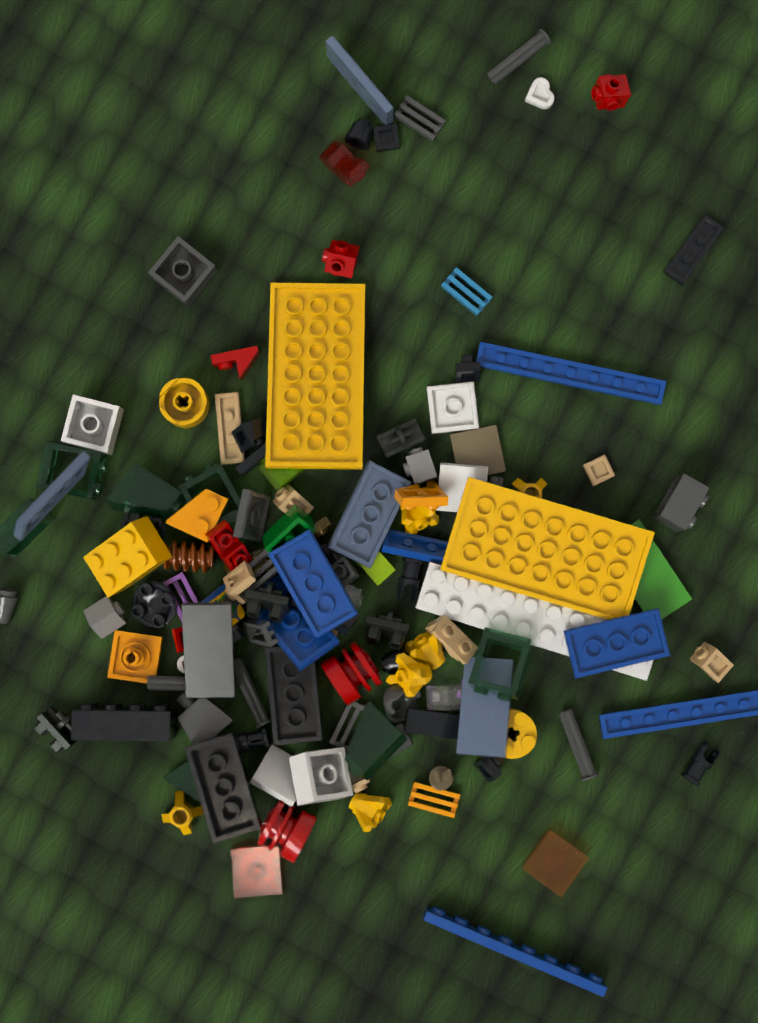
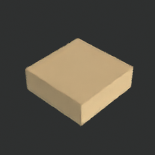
M605 455L583 465L592 486L615 476Z

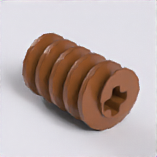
M173 540L171 547H168L166 543L172 558L164 562L165 570H169L173 564L175 571H178L181 565L185 572L189 571L191 565L193 572L196 573L200 567L203 573H207L210 567L213 571L215 549L212 544L209 550H206L204 543L201 544L199 549L196 548L195 542H192L190 548H187L185 541L182 542L180 548L177 547L176 540Z

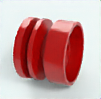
M355 641L350 644L355 653L351 656L345 648L342 649L345 661L342 663L334 655L321 663L327 677L348 706L361 698L358 689L359 685L362 684L369 692L372 690L367 681L371 678L377 686L382 684L376 665L368 653L358 646Z
M280 800L271 808L260 829L257 844L262 847L268 837L272 839L268 850L272 851L277 843H280L282 848L279 856L294 863L317 817L303 810L297 818H294L292 814L295 805L290 806L287 813L281 811L285 803Z

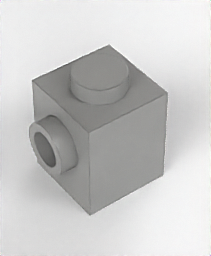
M422 447L409 451V456L405 457L406 463H403L406 477L411 476L413 484H421L436 479L437 474L429 450L423 451Z
M107 596L83 611L90 627L101 639L126 624L122 616L125 611L118 601L113 602Z

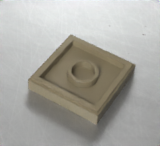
M496 425L450 434L455 464L488 466V475L506 472Z

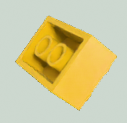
M146 516L132 521L83 558L109 598L132 586L172 558V555L152 522Z

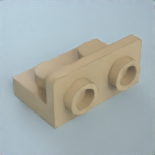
M446 615L430 621L425 627L428 633L433 634L442 643V646L451 657L464 665L470 661L478 649Z

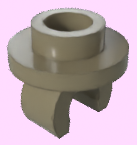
M444 766L435 767L429 774L431 786L441 791L448 789L453 782L451 769Z

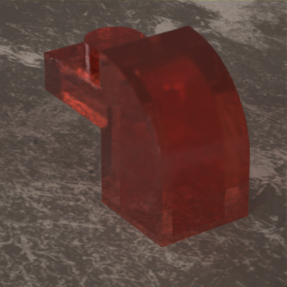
M335 140L318 157L336 177L349 187L361 181L365 177L366 171L370 168L365 160L355 157L343 143Z

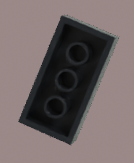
M280 646L266 647L265 658L274 745L322 741L323 729L316 661L302 671H299Z
M98 703L80 704L79 708L72 710L71 740L171 741L176 737V708H170V704H156L152 708H146L144 703H133L128 705V708H122V703H108V705H103V707H98Z
M235 731L186 746V755L212 842L216 843L261 829L263 824Z

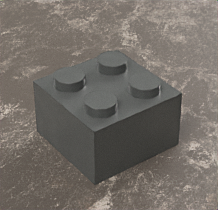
M178 236L150 269L148 274L189 308L217 274L218 270L212 262Z
M686 474L675 477L652 518L675 532L684 531L687 528L691 529L697 519L695 515L699 507L702 508L709 498V495L706 494L709 487Z

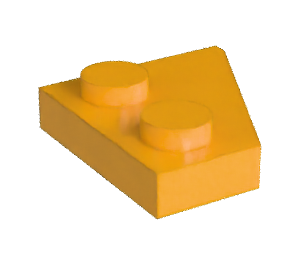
M434 480L427 481V486L420 488L419 484H413L409 487L395 489L394 496L401 507L410 510L424 506L430 509L448 506L449 498Z
M205 489L167 519L166 524L209 543L205 534L218 524L229 499Z

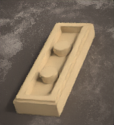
M239 392L215 394L221 465L240 464L245 460V454L241 453L232 434V431L242 424Z

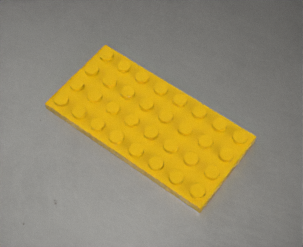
M271 283L266 468L363 470L365 284Z
M467 477L440 570L609 620L630 614L655 532Z

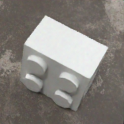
M73 395L61 441L69 445L112 455L124 409L117 405Z
M344 747L304 752L289 757L297 806L353 796Z

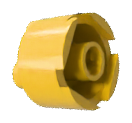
M172 379L164 385L160 392V411L169 422L177 427L185 429L195 427L206 418L209 412V397L202 386L193 379ZM181 399L188 400L189 405L186 408L182 406Z
M510 708L509 728L512 727L517 733L514 734L515 738L513 739L508 736L506 758L517 759L527 755L534 748L537 730L534 722L527 714L518 709Z

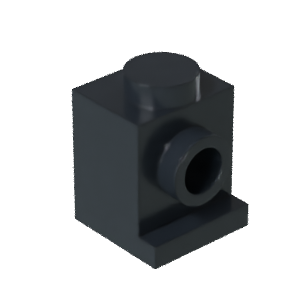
M265 416L243 423L232 431L241 453L266 442L267 420Z

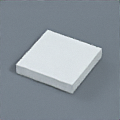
M474 382L427 386L432 434L479 428Z
M440 462L438 486L449 498L448 506H439L436 511L457 512L467 477L487 482L488 466Z
M271 745L250 783L292 807L296 801L289 757H292V755Z

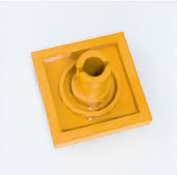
M115 630L107 678L147 684L148 676H157L163 637Z

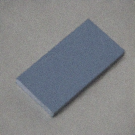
M334 36L326 40L327 58L384 125H391L393 123V106L337 39Z
M83 451L17 519L14 536L19 541L23 540L85 475L90 456Z
M368 461L327 548L371 568L400 507L394 498L395 489L409 487L411 481L372 461Z
M472 657L464 665L457 754L506 758L513 660Z

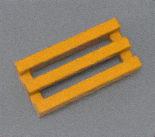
M414 781L408 806L454 818L460 794L448 790H436L430 785ZM417 788L437 794L454 798L453 802H450L447 800L421 794L416 791ZM414 798L451 807V811L416 802Z

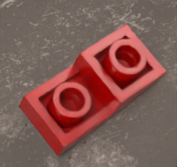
M223 520L205 535L229 570L232 571L243 561L249 564L253 559L244 544L237 537L233 536L234 532L229 523Z

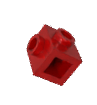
M605 74L598 77L591 90L592 100L596 102L597 110L607 109L612 111L617 108H624L631 96L626 74Z
M332 240L330 247L324 249L322 262H326L324 272L331 273L334 276L352 278L360 246L348 244L346 241Z

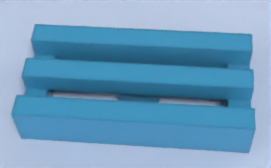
M457 267L447 277L445 282L441 284L445 291L476 316L480 314L492 299L490 294ZM458 276L462 281L469 285L485 300L482 301L480 298H478L474 293H472L468 288H466L462 283H460L455 277ZM452 282L456 287H458L473 301H475L479 305V307L476 308L475 306H473L457 291L450 287L449 284Z

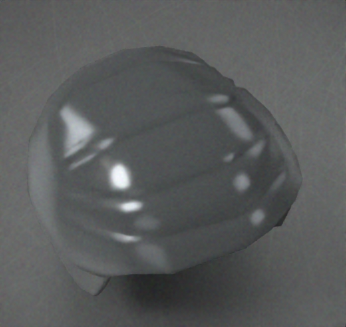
M398 683L389 685L383 696V708L387 718L394 723L405 721L407 707L418 708L416 699L421 697L420 691L414 697L408 698Z

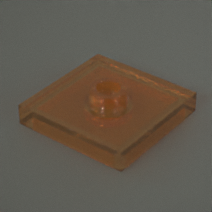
M549 828L521 868L562 897L589 857Z

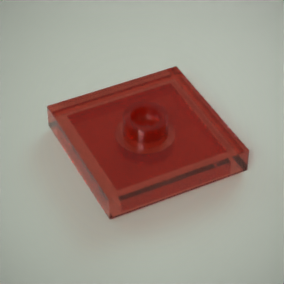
M279 844L272 851L268 850L270 845L231 848L234 898L283 894Z

